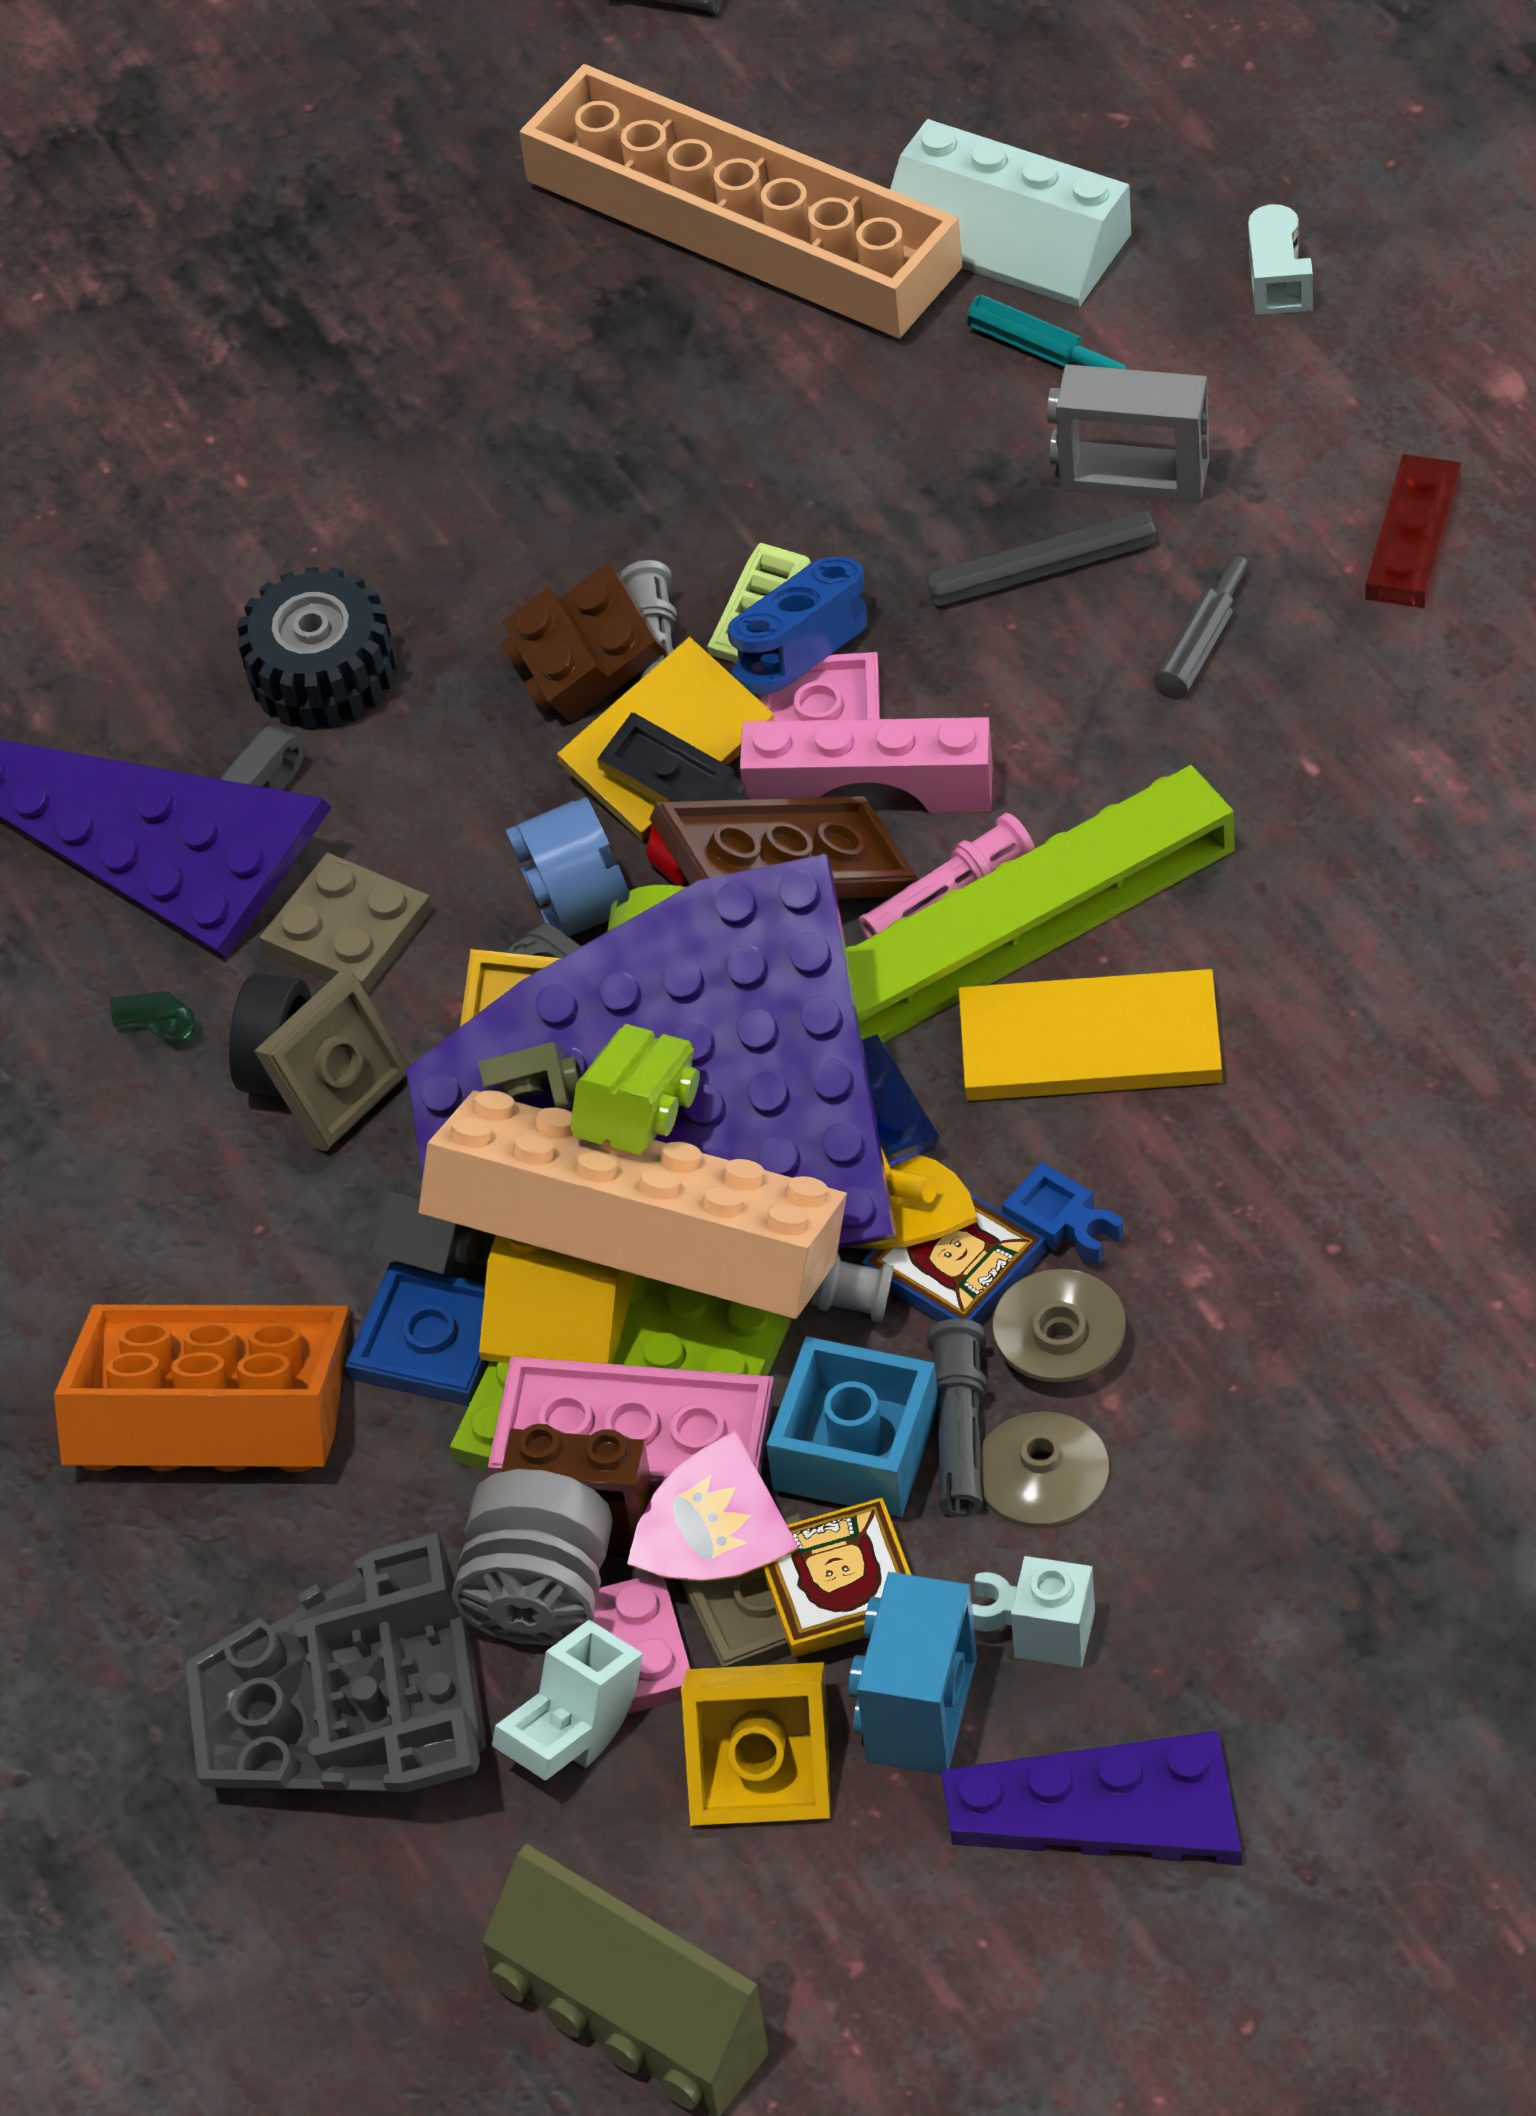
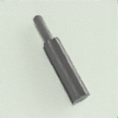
M1234 556L1215 590L1208 588L1203 591L1154 677V684L1162 694L1175 699L1186 696L1233 613V610L1230 608L1233 602L1231 597L1249 567V562L1245 557Z

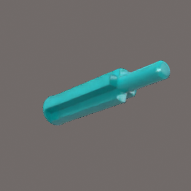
M978 295L969 308L967 314V325L1064 368L1065 364L1073 365L1075 362L1082 366L1127 369L1126 365L1080 346L1083 339L1081 336L985 295Z

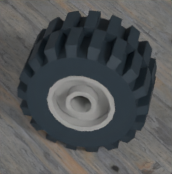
M318 567L305 568V574L294 576L293 571L280 575L281 582L276 585L268 582L259 589L261 597L259 599L250 598L244 607L246 616L239 618L237 626L239 638H237L251 692L255 701H260L262 710L272 717L278 713L280 723L290 727L293 726L296 719H301L304 730H317L318 721H327L329 729L342 726L341 717L350 715L356 721L365 716L364 706L366 704L376 707L384 699L381 689L391 688L394 681L392 670L397 668V657L384 605L381 604L379 594L373 587L366 588L364 579L355 574L345 578L342 569L330 567L327 573H319Z

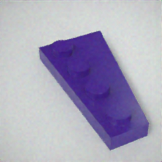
M1218 1731L941 1770L952 1845L1043 1851L1046 1845L1080 1847L1081 1854L1110 1856V1849L1151 1852L1152 1859L1182 1861V1854L1216 1857L1217 1864L1242 1866L1241 1846Z

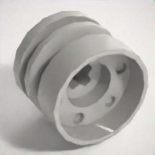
M515 1469L492 1474L478 1483L471 1500L464 1533L467 1543L464 1545L457 1565L459 1571L454 1580L451 1593L452 1600L459 1614L470 1625L493 1637L530 1645L557 1644L586 1621H593L597 1604L595 1598L601 1584L599 1571L606 1558L613 1523L609 1504L594 1489L571 1477L545 1470Z

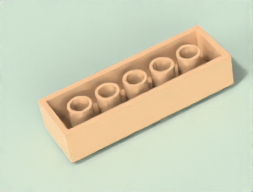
M473 1090L427 1143L418 1213L794 1319L798 1318L836 1262L847 1193L828 1188L824 1182L816 1178L805 1176L791 1178L766 1171L760 1164L750 1160H726L701 1153L700 1149L696 1146L684 1142L664 1143L653 1140L646 1151H643L640 1155L611 1148L610 1141L607 1140L600 1145L575 1138L570 1130L572 1113L568 1110L533 1107L515 1102L510 1095L499 1091L479 1092Z

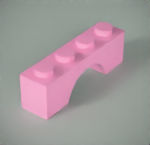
M989 717L743 722L740 773L741 781L746 785L743 795L750 799L817 798L830 790L848 784L880 783L894 786L910 793L925 806L929 813L991 812L993 763Z

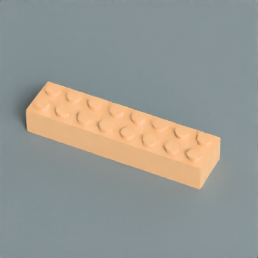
M583 64L519 131L526 180L899 339L962 269L959 218L586 64Z

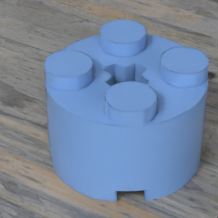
M587 797L577 801H570L505 830L520 864L528 860L531 862V864L520 869L534 901L538 902L539 906L547 903L550 905L540 910L544 922L551 924L569 938L609 921L611 905L617 899L619 906L628 901L629 889L619 865H616L609 848L610 844Z

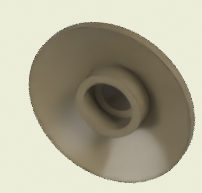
M1072 1269L1044 1270L1019 1280L1001 1297L993 1316L994 1341L1004 1360L1023 1375L1045 1382H1070L1097 1373L1117 1355L1126 1333L1125 1312L1116 1293L1097 1277ZM1057 1335L1068 1336L1065 1339H1052V1337Z
M1039 1411L1015 1416L994 1428L980 1445L982 1499L998 1516L1020 1526L1051 1528L1075 1521L1089 1512L1098 1503L1107 1487L1109 1459L1103 1442L1088 1425L1069 1415ZM1037 1455L1050 1456L1045 1460H1035L1032 1458Z

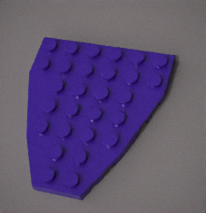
M827 854L696 881L523 979L406 1068L423 1176L429 1140L473 1090L479 1092L489 1091L483 1086L478 1061L555 1042L566 1051L567 1057H577L584 1074L625 1023L654 1032L655 1038L666 1034L691 1041L692 1048H694L692 1068L698 1069L700 1072L695 1098L689 1108L678 1106L677 1117L668 1136L658 1134L654 1140L664 1143H688L696 1146L704 1154L726 1160H750L760 1164L766 1171L791 1178L800 1176L816 1178L824 1182L828 1188L846 1192L847 1197L838 1249L897 1238L831 861ZM550 1083L543 1084L544 1093L522 1101H515L541 1109L556 1108Z

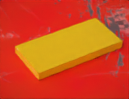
M1212 969L959 987L966 1101L1222 1083V1064Z

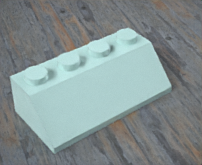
M930 119L925 121L901 153L890 188L894 192L959 218L962 269L1078 308L1131 235L1129 184Z

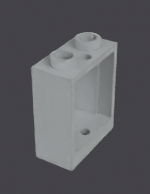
M1065 364L1060 388L1050 389L1047 405L1048 423L1057 424V429H1053L1051 436L1050 464L1059 465L1060 489L1201 502L1209 464L1207 376ZM1079 419L1174 427L1176 450L1080 442Z

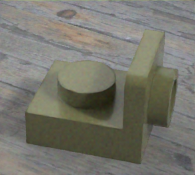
M555 1042L478 1061L483 1086L487 1090L503 1092L510 1095L514 1101H522L544 1093L543 1084L550 1083L556 1108L565 1109L572 1113L576 1083L583 1076L577 1057H567L566 1051Z

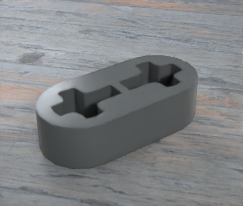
M273 725L268 726L257 735L224 773L221 780L283 791L300 768L304 756V742L302 738Z

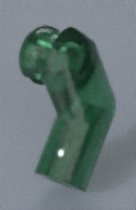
M169 991L112 997L110 1000L114 1028L146 1025L170 1043H181L188 1040L196 1029V1018L193 1011Z

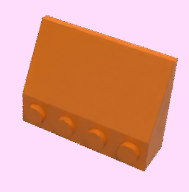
M93 1304L54 1393L61 1465H82L85 1469L92 1471H105L116 1466H148L155 1471H172L182 1466H213L219 1471L234 1472L243 1470L248 1466L279 1467L288 1472H303L313 1467H325L335 1437L350 1324V1305Z

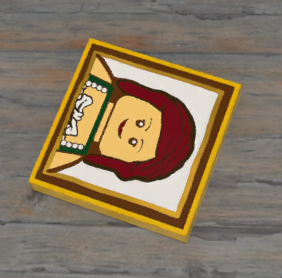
M883 1497L788 1524L787 1526L799 1549L761 1568L793 1658L864 1638V1623L869 1600L872 1596L881 1598L888 1571L911 1575Z

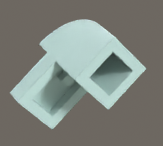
M586 1621L546 1651L539 1693L495 1725L492 1747L545 1781L572 1760L586 1768L608 1746L628 1714L637 1689L643 1653L593 1621Z

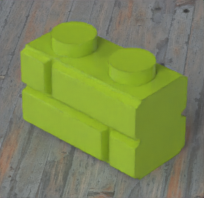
M625 1023L576 1083L570 1126L573 1136L600 1145L607 1140L610 1141L611 1148L636 1155L646 1151L658 1134L668 1136L674 1126L678 1106L689 1108L698 1089L700 1072L698 1069L692 1068L694 1048H692L691 1041L666 1034L655 1038L653 1031Z

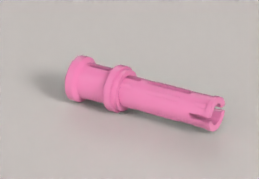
M1005 813L996 819V827L971 843L963 840L955 845L954 850L950 854L951 860L917 882L912 883L871 912L860 916L858 923L866 939H869L887 929L894 921L903 917H909L939 901L948 892L963 888L993 872L1003 862L1015 860L1035 849V845L1029 833L1012 814Z

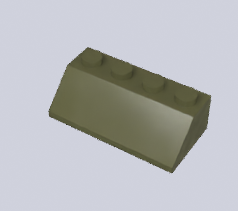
M526 1843L516 1855L482 1940L489 1969V1979L492 1984L513 2001L522 2002L526 1998L545 2010L549 2020L565 2034L579 2037L582 2033L602 2046L607 2057L621 2069L629 2073H636L639 2069L660 2082L663 2091L680 2106L694 2109L697 2105L713 2116H721L769 2055L758 1985Z

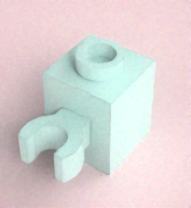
M1024 1556L1017 1587L1010 1586L1005 1578L995 1573L984 1572L976 1574L974 1580L976 1596L992 1598L996 1602L989 1606L972 1604L974 1629L988 1632L998 1630L1005 1625H1011L1014 1658L1082 1668L1095 1614L1092 1566Z

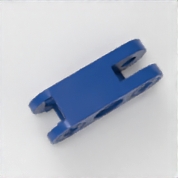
M845 557L819 559L809 564L736 616L728 625L729 642L738 651V660L732 667V676L752 694L777 692L787 687L861 633L867 626L868 620L866 603L862 598L858 597L864 590L865 585L864 571L861 564ZM759 672H769L766 674H756Z

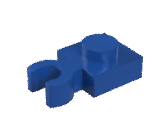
M1043 1162L1030 1173L1002 1204V1213L1046 1238L1047 1247L1055 1251L1067 1238L1075 1243L1078 1255L1091 1264L1099 1265L1103 1261V1245L1091 1237L1104 1234L1117 1242L1124 1238L1123 1221L1116 1213L1106 1209H1094V1193Z

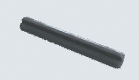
M1141 511L936 570L927 575L928 592L933 603L941 607L1149 547L1156 542L1155 524L1148 512Z

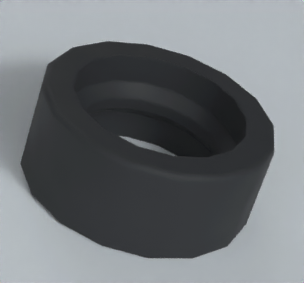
M253 973L245 980L237 997L229 1035L230 1074L237 1090L246 1093L282 1097L254 1051L311 999V993L305 981L299 978Z

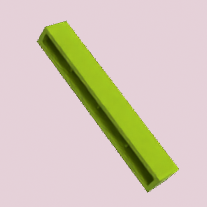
M1189 765L1171 776L1157 779L1148 788L1121 803L1105 807L1095 817L1071 830L1055 834L1045 844L1021 857L1003 862L993 872L963 888L948 892L939 901L921 911L894 921L887 929L858 945L846 947L864 1053L959 1002V987L990 985L1234 852V810L1192 765Z

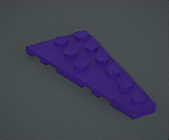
M0 739V819L226 959L332 808L320 797Z

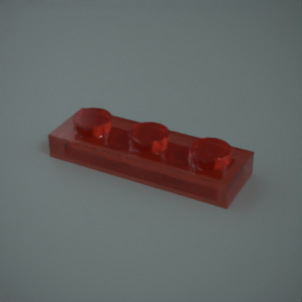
M1402 454L1365 583V600L1425 609L1461 480V462Z

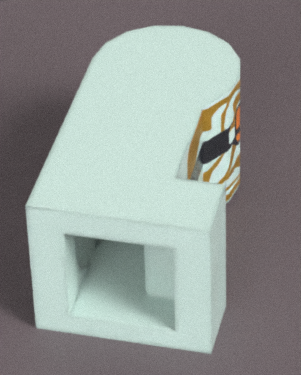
M1275 204L1262 206L1254 210L1249 216L1248 231L1249 262L1255 315L1313 311L1311 258L1298 259L1299 219L1297 214L1289 207Z

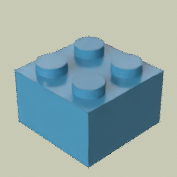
M806 1336L766 1444L773 1490L847 1506H854L883 1497L888 1514L902 1517L939 1411L935 1363Z
M888 1571L881 1598L872 1596L867 1606L864 1636L869 1638L870 1641L866 1656L856 1655L850 1670L848 1693L849 1697L857 1698L853 1731L856 1734L863 1735L866 1762L941 1775V1770L950 1768L977 1661L970 1584Z

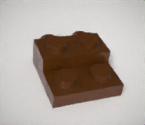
M609 562L562 597L549 586L502 621L510 637L501 644L509 658L522 672L529 668L533 677L524 683L532 698L545 712L554 707L571 724L667 652L621 574Z
M540 1423L528 1426L524 1430L510 1428L501 1472L515 1469L545 1470L571 1477L594 1489L609 1504L613 1518L606 1556L629 1558L637 1524L647 1507L646 1500L651 1479L645 1441L642 1439H630L611 1429L599 1430L592 1435L563 1433L550 1425Z

